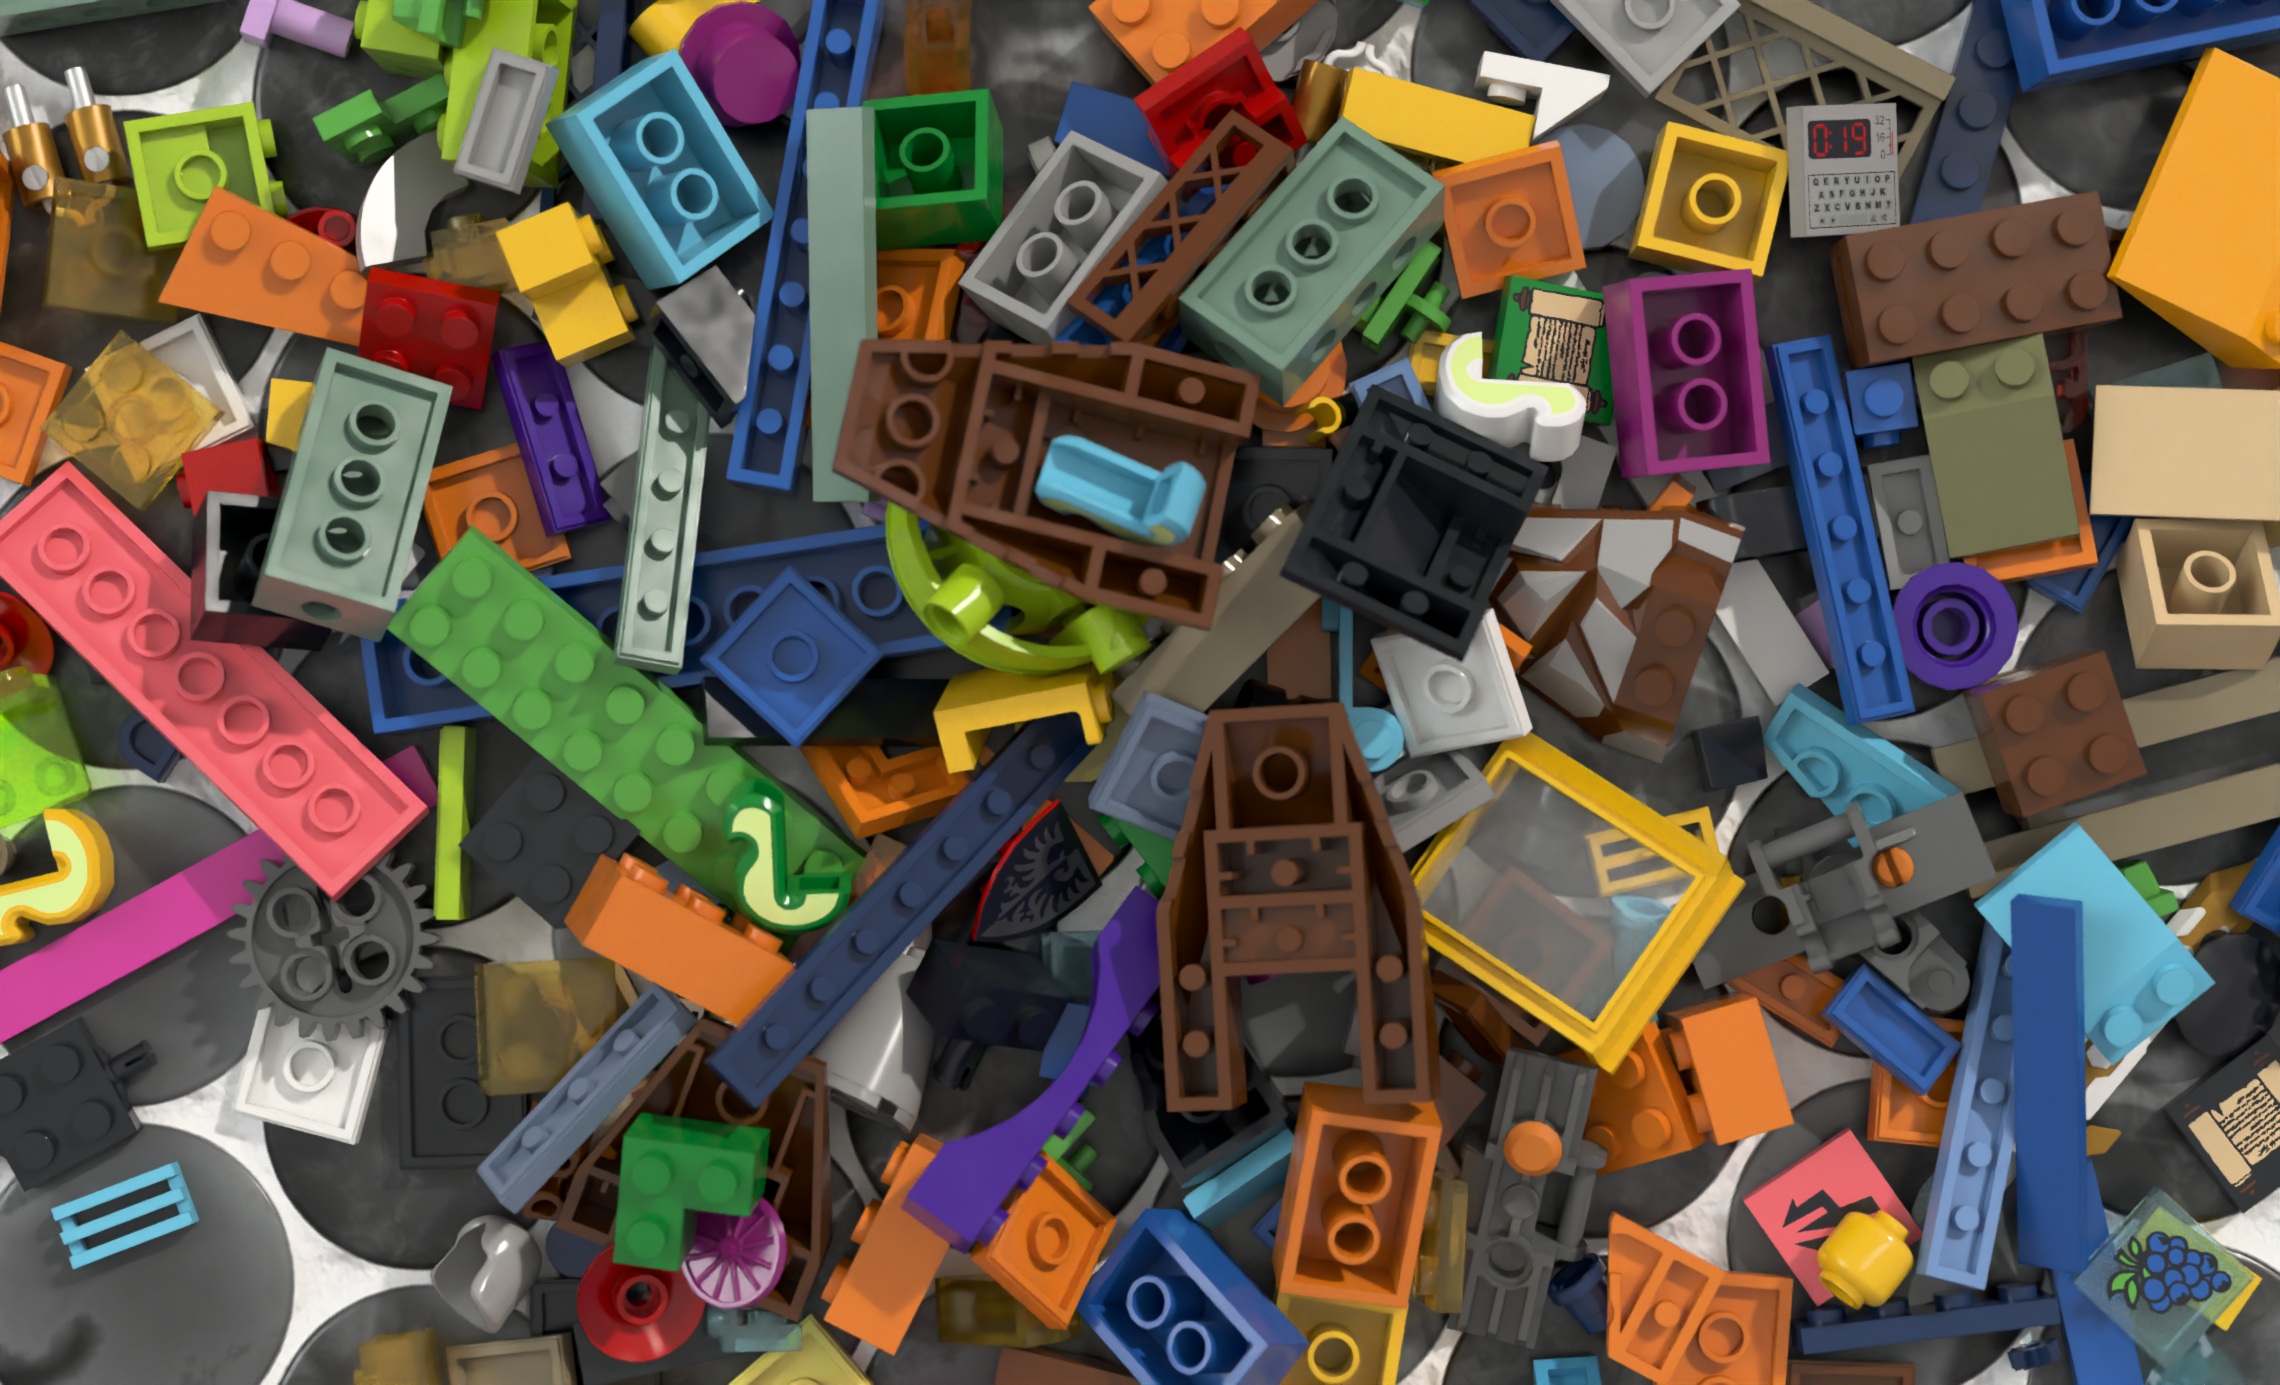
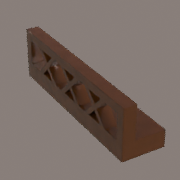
M1231 109L1066 301L1069 310L1108 336L1111 342H1136L1157 348L1181 320L1178 298L1296 168L1293 149ZM1235 135L1259 150L1246 166L1220 169L1219 154ZM1211 164L1212 171L1204 172ZM1230 184V186L1223 193L1222 185ZM1214 187L1216 202L1205 214L1179 217L1178 202L1188 190ZM1170 212L1171 219L1163 220ZM1189 232L1188 235L1182 240L1181 233ZM1173 234L1175 250L1165 262L1138 266L1137 249L1147 238ZM1129 260V267L1122 268L1125 265V263ZM1148 280L1147 283L1141 288L1140 281ZM1131 283L1133 299L1116 319L1092 304L1105 287Z

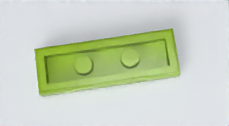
M443 726V729H440L434 916H436V920H463L471 918L473 858L459 844L474 827L477 728Z

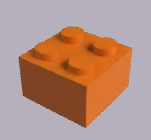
M1735 991L1663 1012L1667 1028L1660 1029L1659 1031L1674 1065L1681 1073L1685 1091L1688 1095L1686 1099L1697 1134L1704 1133L1707 1140L1720 1146L1794 1124L1757 997Z

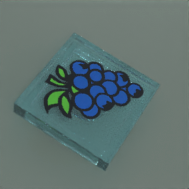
M2155 1186L2088 1258V1266L2082 1274L2074 1273L2068 1281L2162 1369L2169 1372L2256 1277L2167 1193Z

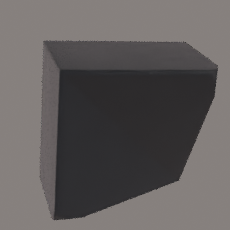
M1759 715L1690 730L1705 792H1713L1768 778Z

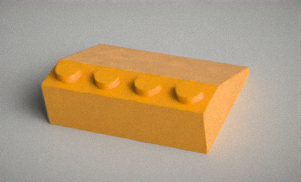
M2213 47L2205 48L2107 277L2231 368L2280 369V78Z

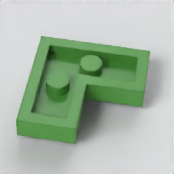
M440 72L385 101H382L369 89L312 119L323 141L350 164L360 160L362 165H368L392 154L396 150L394 144L396 141L414 132L421 136L436 130L440 116L447 111L449 88L446 85L444 75Z

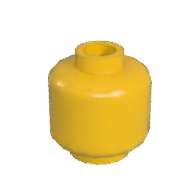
M1878 1210L1873 1217L1860 1212H1849L1817 1251L1816 1260L1822 1270L1817 1278L1828 1291L1854 1309L1859 1310L1863 1304L1874 1307L1881 1306L1888 1300L1914 1266V1257L1909 1247L1904 1243L1909 1236V1232L1896 1219L1881 1210Z

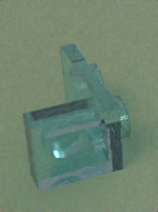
M708 1304L707 1335L708 1339H719V1352L802 1351V1325H786V1318L773 1312H747V1325H737V1309L717 1308Z

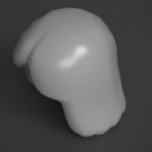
M484 1215L472 1219L462 1227L458 1233L455 1245L432 1269L430 1277L434 1288L459 1316L465 1318L468 1323L490 1334H495L500 1331L509 1315L538 1279L543 1263L542 1253L530 1233L516 1222L497 1215Z

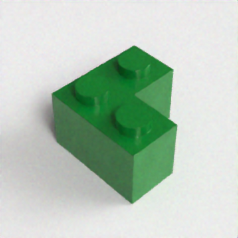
M641 1112L623 1137L613 1263L678 1272L695 1245L698 1210L750 1217L765 1191L770 1129Z

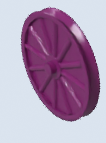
M762 1197L750 1217L698 1210L695 1245L681 1266L683 1275L693 1292L704 1302L723 1309L750 1307L768 1296L782 1275L787 1256L786 1234L779 1215Z

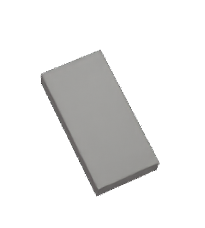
M493 47L453 173L520 195L560 70L551 64Z

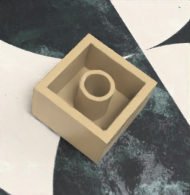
M2135 519L2115 565L2136 669L2263 670L2280 639V596L2263 522L2201 519Z

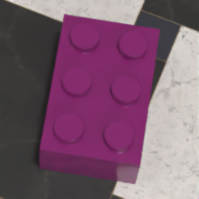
M1752 268L1628 279L1604 286L1603 297L1621 479L1770 463Z

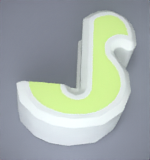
M1482 332L1462 334L1445 347L1440 356L1433 408L1436 414L1507 448L1527 442L1530 444L1529 457L1538 462L1560 461L1574 454L1579 447L1587 404L1579 390L1570 383L1482 379Z

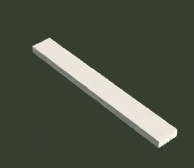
M1575 271L1538 280L1586 290ZM1613 406L1611 425L1603 427L1593 426L1604 443L1618 448L1615 409ZM1618 449V450H1617V453H1616V456H1615V460H1616V462L1618 463V465H1619V467H1620L1619 449ZM1702 471L1678 473L1696 487L1694 497L1689 502L1695 508L1696 502L1718 497ZM1674 474L1627 479L1647 509ZM1752 560L1733 563L1714 616L1771 706L1777 707L1784 702L1789 692L1798 682L1807 688L1830 672L1760 562Z

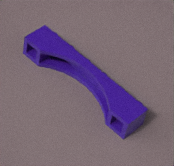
M1138 886L1133 888L1104 927L1090 951L1092 987L1088 1018L1077 1050L1067 1068L1040 1098L1013 1118L979 1134L946 1142L904 1199L901 1209L964 1255L975 1240H978L986 1247L1010 1215L1000 1207L1014 1187L1023 1193L1028 1191L1048 1163L1045 1158L1039 1155L1052 1134L1062 1141L1065 1140L1086 1111V1108L1077 1103L1079 1097L1090 1082L1102 1089L1124 1058L1114 1050L1127 1031L1139 1038L1161 1007L1151 999L1160 987L1156 921L1159 901Z

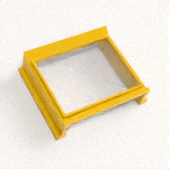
M1529 731L1526 736L1503 740L1482 770L1481 774L1487 780L1496 797L1440 830L1410 872L1421 899L1426 944L1578 1045L1585 1051L1591 1062L1613 1076L1746 883L1733 873L1729 860L1725 855Z

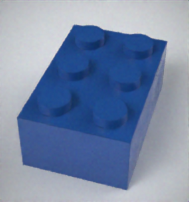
M1145 1208L1087 1285L1076 1307L1080 1315L1141 1385H1279L1310 1345L1307 1339L1208 1230L1192 1217L1188 1209Z

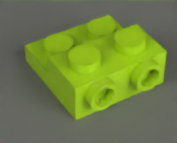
M253 102L123 122L149 252L185 247L215 184L282 218L289 216L282 180L269 182L265 158L277 157L270 119L257 120Z

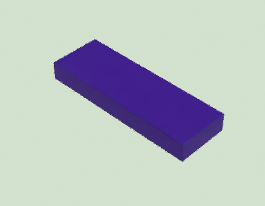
M548 340L501 349L491 355V359L546 538L600 526L612 520L610 513L603 506L606 500L565 367L556 361Z

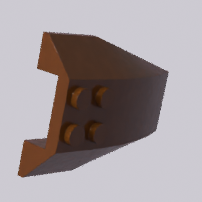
M861 339L831 471L1080 601L1209 632L1212 629L1224 565L1214 563L1235 452L1250 437L1262 375L1136 342H1111L1109 345H1079V342L1051 341L1049 345L1012 344V341L954 344L951 340ZM1065 435L1081 437L1162 473L1166 467L1180 461L1195 468L1202 475L1206 483V490L1189 539L1175 546L1166 547L1141 544L1110 533L1084 516L1074 513L1063 515L1044 506L1039 502L1034 489L1051 441L1054 438Z

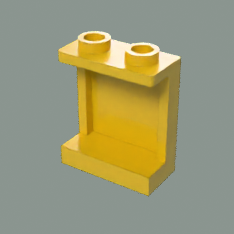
M1092 661L1070 670L1046 675H1019L991 668L953 675L933 711L948 773L974 769L991 734L992 727L1075 711L1080 714L1087 745L1101 743L1109 722L1114 721V703L1116 702L1109 695L1120 685L1119 677L1115 674L1116 669L1107 674L1100 675Z

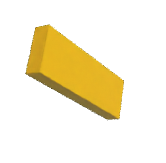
M1356 67L1349 70L1338 119L1341 116L1345 117L1388 147L1455 165L1529 147L1536 119L1534 115Z

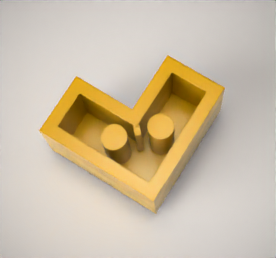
M566 202L495 232L519 291L532 302L558 363L567 369L636 339L630 322L640 318L637 308L625 283L614 286L606 263L615 260V256L600 224H595L591 214L582 217L569 202Z

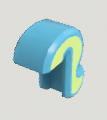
M1065 435L1054 438L1051 441L1034 491L1039 502L1060 514H1078L1090 519L1102 529L1119 537L1141 544L1166 547L1175 546L1189 539L1206 490V483L1202 475L1195 468L1183 461L1166 467L1162 473L1081 437Z

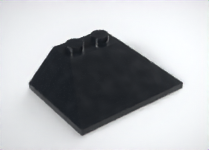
M1372 384L1279 576L1462 663L1487 610L1485 605L1511 546L1532 508L1549 467Z

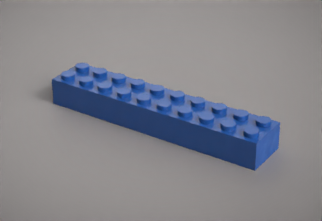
M918 519L924 543L926 530L932 523L924 519ZM885 524L695 553L682 668L677 675L654 671L649 672L673 692L699 688L703 677H716L701 663L700 659L788 565L795 569L885 652V656L881 660L952 648L938 639L926 627L906 600L897 583L890 563ZM624 564L537 578L615 643ZM407 598L398 599L396 611ZM1003 605L987 624L1005 633L1007 621L1010 617H1014L1013 606ZM386 629L380 643L360 637L374 734L391 736L443 728V726H456L497 719L388 629ZM1009 635L1011 637L1018 639L1017 635Z

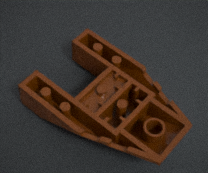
M1340 702L1210 710L1188 790L1191 793L1181 831L1177 833L1171 855L1173 861L1163 899L1159 900L1156 911L1167 1112L1232 1110L1247 1103L1241 975L1356 970L1364 1105L1422 1103L1435 1100L1442 1095L1439 1041L1421 899L1344 704Z

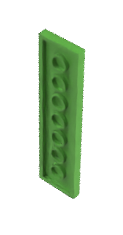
M473 525L397 609L388 627H385L620 820L627 819L641 831L639 835L735 914L736 912H741L732 894L733 870L736 855L744 842L738 841L733 845L725 843L722 838V818L729 793L736 785L747 779L759 778L767 780L784 792L788 876H796L803 873L848 872L852 874L853 881L869 864L870 855L741 747L704 746L703 724L700 713L648 670L612 664L615 643ZM769 932L783 942L780 950L784 954L804 934Z

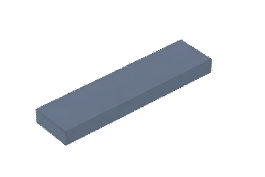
M653 983L478 1167L476 1171L503 1206L516 1214L699 1021L675 993Z

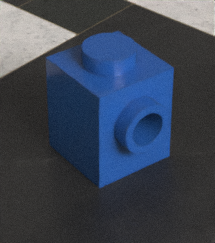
M1909 363L1845 371L1840 375L1854 440H1862L1863 450L1902 444L1900 434H1904L1919 426Z

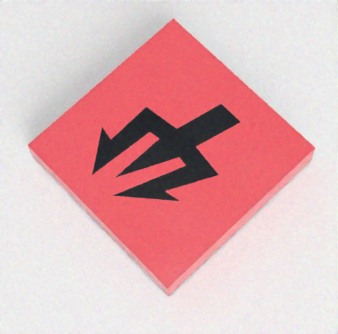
M1849 1126L1742 1197L1746 1206L1817 1307L1834 1296L1817 1278L1822 1272L1816 1260L1817 1251L1849 1212H1860L1871 1217L1878 1210L1889 1214L1909 1232V1236L1904 1241L1907 1246L1922 1238L1923 1234Z

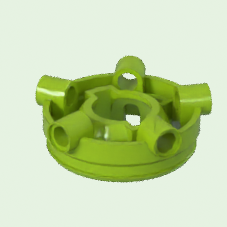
M888 501L885 533L890 563L897 583L906 600L926 627L943 643L966 658L991 669L1019 675L1054 674L1093 661L1100 675H1104L1136 658L1152 646L1141 628L1149 620V617L1100 605L1086 611L1085 606L1089 604L1088 602L1080 601L934 524L927 528L923 543L918 516ZM1003 605H1010L1021 609L1022 611L1015 617L1009 618L1005 633L987 624ZM1061 624L1065 627L1048 642L1050 646L1033 644L1009 636L1038 634L1058 627Z

